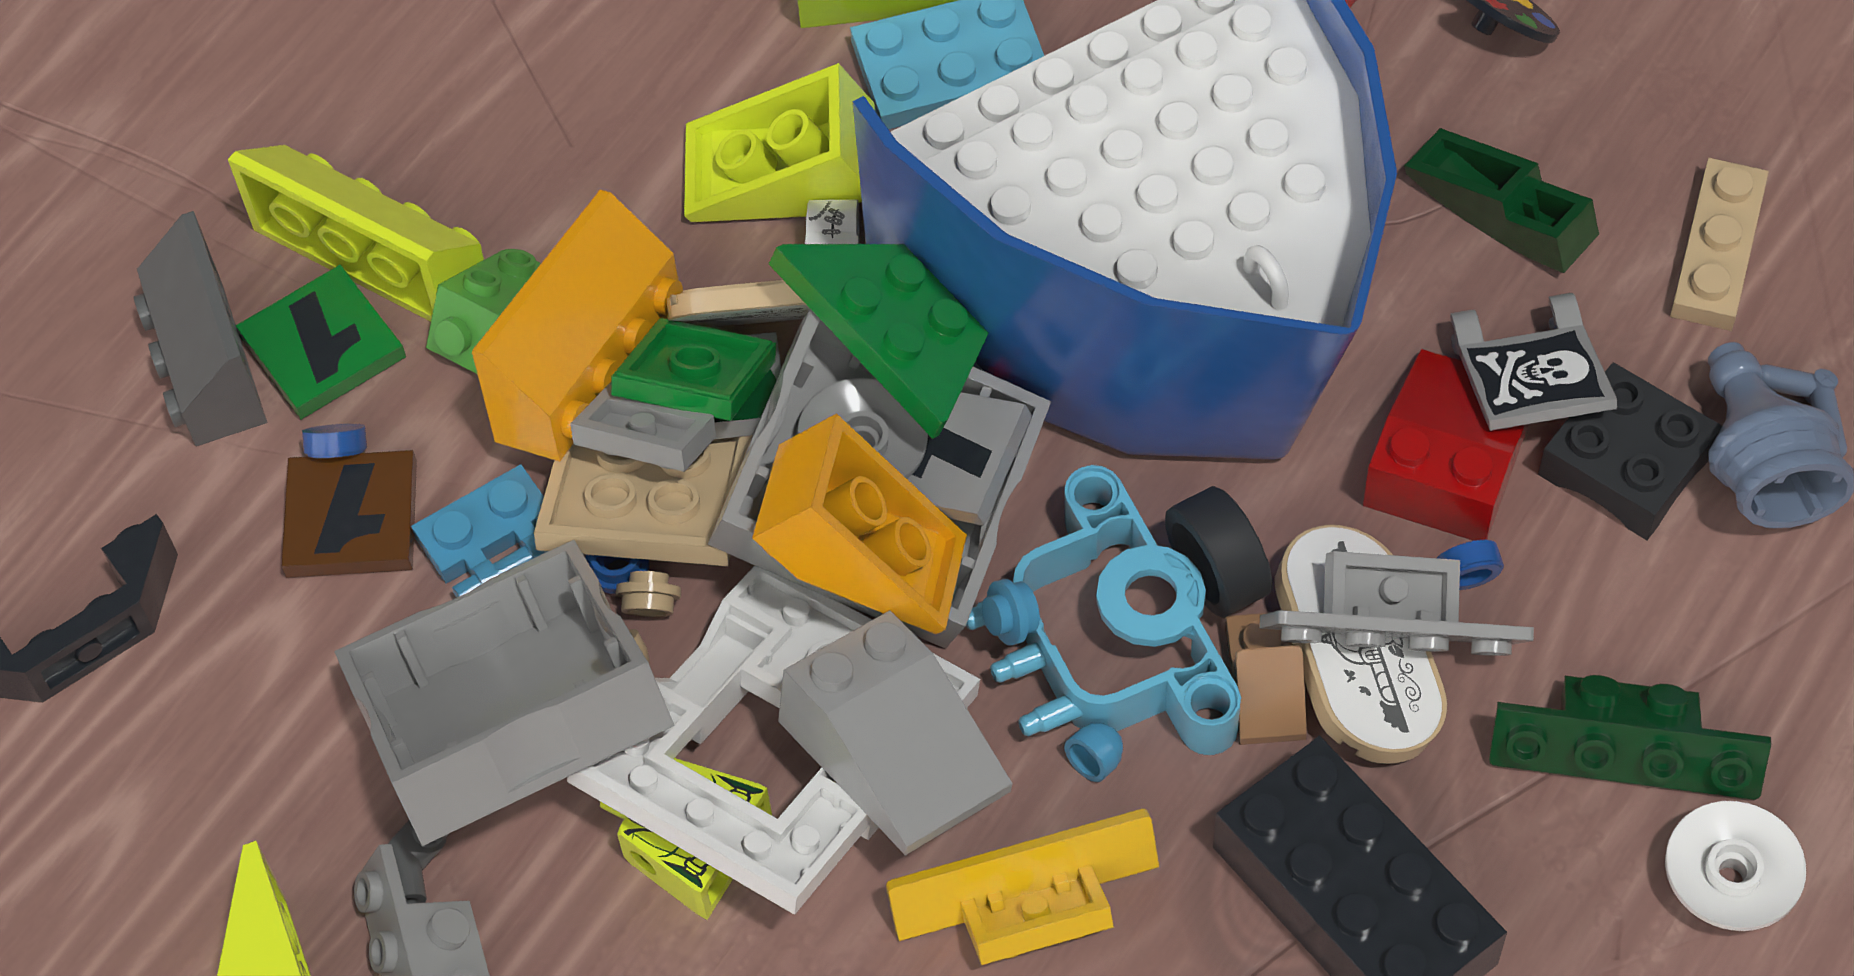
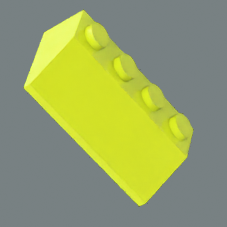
M286 145L238 150L228 158L254 231L329 270L341 265L354 283L430 322L438 284L484 260L481 244L467 230L460 227H453L451 229L431 219L419 206L410 202L401 204L383 195L368 180L363 178H356L354 180L334 170L325 159L316 154L309 153L306 156Z

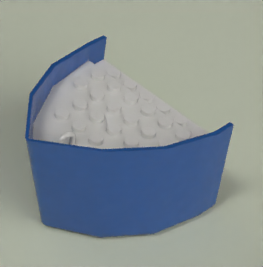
M1157 0L891 132L864 96L852 101L866 244H904L989 332L976 359L977 364L983 371L1051 401L1044 421L1132 455L1279 459L1289 453L1362 322L1397 176L1375 49L1345 0Z

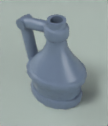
M1737 342L1726 343L1714 349L1708 357V364L1711 368L1709 377L1716 393L1726 400L1727 414L1726 421L1709 450V469L1722 484L1730 487L1736 494L1737 509L1755 525L1766 528H1792L1813 523L1834 513L1847 503L1854 493V469L1843 459L1847 452V444L1835 395V388L1838 385L1837 376L1826 369H1818L1815 373H1809L1767 364L1760 365L1757 358L1750 352L1745 351L1744 347ZM1776 392L1804 397L1811 406L1782 397Z

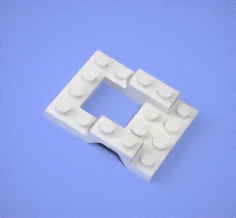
M755 565L722 600L700 646L670 678H655L675 726L568 776L567 782L795 915L857 839L862 836L869 840L879 827L823 768L817 772L777 819L677 762L674 758L691 739L701 744L748 691L780 708L784 669L872 620L839 601ZM934 654L964 705L968 708L978 695L980 679Z

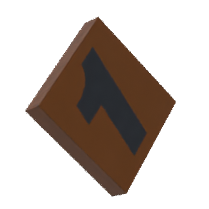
M414 451L359 453L332 458H312L308 456L288 458L281 565L285 577L413 570L414 534L411 526L415 524L417 460Z

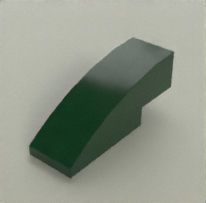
M1439 128L1404 165L1406 175L1464 221L1510 249L1561 273H1565L1599 235L1593 199L1542 181L1537 162Z

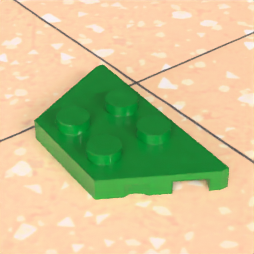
M782 244L776 247L769 261L771 268L932 439L939 436L949 419L989 332L904 244Z

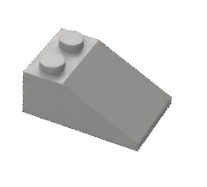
M891 611L882 614L783 670L778 722L905 856L1011 792L1013 783L936 657Z

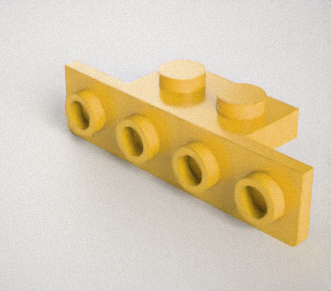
M1138 809L891 879L886 883V889L898 940H906L965 923L981 965H985L1113 928L1110 905L1100 884L1159 867L1152 819L1146 809Z

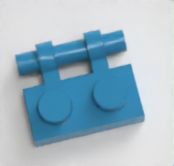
M522 464L411 526L416 541L445 584L466 572H469L471 575L452 587L456 598L473 590L490 578L548 552L536 550L534 530L544 496ZM517 543L521 547L493 564L489 560Z

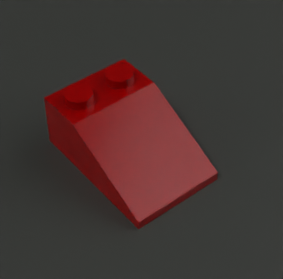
M1421 349L1387 417L1369 464L1363 506L1472 541L1488 540L1529 424L1489 430L1462 361Z

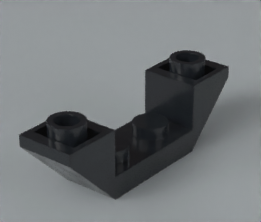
M157 514L141 524L127 527L117 535L115 540L101 548L122 587L111 594H104L95 598L82 612L56 628L40 632L29 641L27 646L14 654L10 652L0 637V698L43 703L155 633L178 556L164 523Z

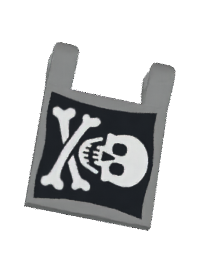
M1574 293L1549 296V305L1553 317L1549 319V331L1484 341L1475 310L1450 314V320L1454 328V334L1451 337L1454 353L1459 355L1489 430L1617 409V398L1583 326Z

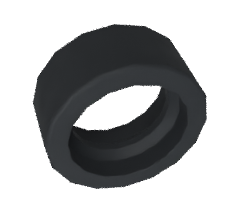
M1211 486L1173 505L1165 512V528L1170 546L1173 550L1188 557L1200 571L1206 589L1204 605L1213 614L1225 618L1271 593L1272 576L1261 541L1247 516L1226 491L1216 486Z

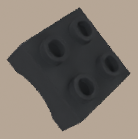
M1612 362L1605 371V374L1617 398V409L1569 417L1544 448L1538 475L1555 486L1570 489L1590 498L1611 512L1628 530L1648 541L1683 489L1709 461V450L1719 435L1722 425Z

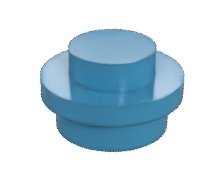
M1001 579L990 584L987 597L982 602V616L987 629L992 635L998 636L1006 645L1022 643L1027 635L1035 632L1039 626V607L1033 591L1022 581L1013 583L1008 579Z

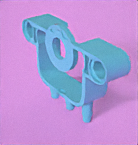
M1096 465L1079 468L1066 481L1064 491L1065 527L1068 535L1037 547L1024 555L1015 568L1013 583L1022 581L1034 592L1045 585L1086 569L1090 566L1091 560L1097 559L1101 552L1109 546L1117 544L1129 545L1130 549L1111 559L1099 576L1096 602L1101 619L1116 636L1135 645L1156 647L1174 643L1184 636L1192 639L1191 657L1195 665L1183 669L1172 667L1163 673L1116 693L1104 696L1090 694L1081 689L1074 681L1058 649L1049 641L1044 631V623L1040 618L1038 629L1033 633H1029L1025 639L1028 646L1011 652L1004 659L992 663L990 671L994 680L1001 683L1011 678L1018 679L1039 669L1045 675L1056 699L1035 707L1032 712L1019 718L1018 724L1025 736H1031L1040 731L1047 732L1070 721L1078 728H1082L1090 723H1105L1116 729V731H1120L1166 711L1181 740L1189 749L1203 755L1223 753L1233 745L1237 738L1241 695L1238 686L1200 621L1203 615L1206 595L1200 571L1185 555L1169 547L1157 546L1121 480L1113 471ZM1088 503H1099L1105 507L1091 510L1082 506ZM1145 576L1160 577L1168 581L1175 589L1176 601L1170 609L1162 614H1141L1127 603L1125 593L1130 584L1138 578ZM983 601L978 602L977 606L971 610L966 623V627L970 630H975L985 625L982 616ZM1211 708L1222 712L1223 716L1210 720L1198 716L1196 712L1201 709Z

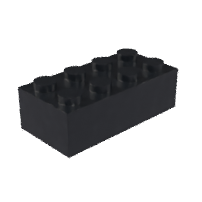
M1320 735L1216 813L1213 841L1215 851L1330 976H1484L1498 965L1507 931Z

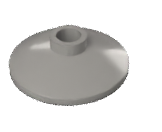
M853 378L833 383L816 393L802 411L798 423V434L837 413L906 479L915 472L924 458L928 434L878 380Z

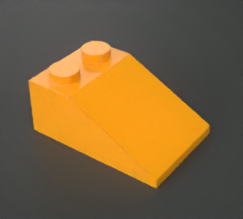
M836 413L778 445L752 539L797 579L883 614L891 611L903 622L933 634H938L946 630L967 534Z

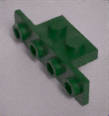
M1565 675L1561 695V710L1497 702L1489 762L1493 766L1756 800L1760 798L1772 742L1769 736L1702 728L1699 692L1685 691L1672 684L1645 686L1621 683L1602 675H1590L1584 678Z

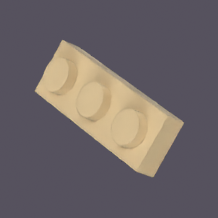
M1708 158L1670 317L1732 331L1769 171Z

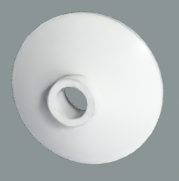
M1720 801L1703 805L1693 810L1675 827L1666 849V873L1670 886L1677 898L1695 916L1723 929L1749 931L1761 929L1778 922L1796 905L1806 881L1805 857L1794 833L1774 814L1749 803ZM1724 868L1735 869L1741 874L1743 881L1740 883L1731 882L1722 877L1719 871Z

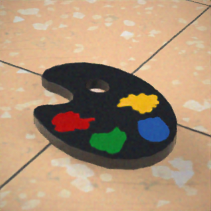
M1466 0L1479 9L1471 24L1483 34L1492 35L1498 23L1543 43L1555 42L1560 34V30L1552 18L1531 0Z

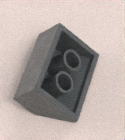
M194 211L182 214L137 268L144 293L133 296L145 331L155 328L158 341L149 343L148 347L159 378L162 379L170 376L174 388L163 392L174 427L186 424L197 447L268 422L241 339L235 327L236 324L221 278Z

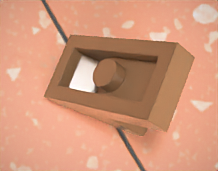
M1267 613L1227 616L1225 633L1230 672L1241 695L1238 723L1240 745L1306 740L1302 647L1300 645H1293L1290 642L1281 641V630L1261 629L1260 615Z

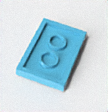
M958 0L850 27L851 43L870 98L875 103V112L888 129L903 126L1044 56L1023 0Z

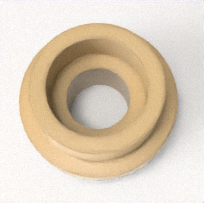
M634 571L630 572L629 582L616 585V596L622 598L621 612L625 614L650 617L673 615L674 601L681 598V588L668 584L669 575L666 573Z

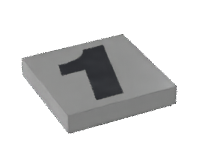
M961 392L940 435L933 439L928 435L924 458L915 472L907 479L949 519L985 526L1032 418L1026 404Z

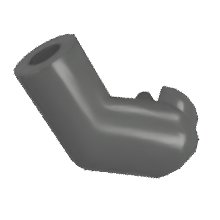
M410 820L407 821L388 844H392L407 904L425 903L427 897L423 870L443 848L448 834L422 846Z

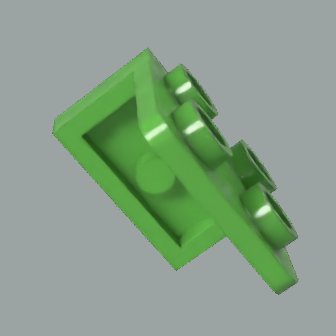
M505 249L438 284L426 348L477 374L472 350L541 263L536 261L532 254L524 250Z

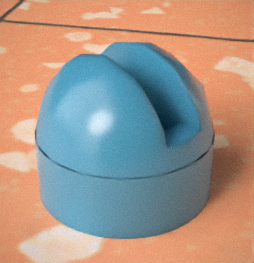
M1090 723L1072 735L1065 742L1064 748L1069 762L1078 773L1090 781L1101 782L1120 763L1121 754L1123 753L1122 737L1113 727L1105 723Z

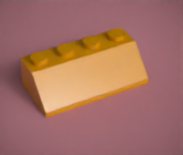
M604 190L597 192L472 350L496 443L560 462L573 445L570 423L611 382V376L659 318H668L667 299L670 295L681 294L683 291L682 283L678 279L674 253L611 192Z

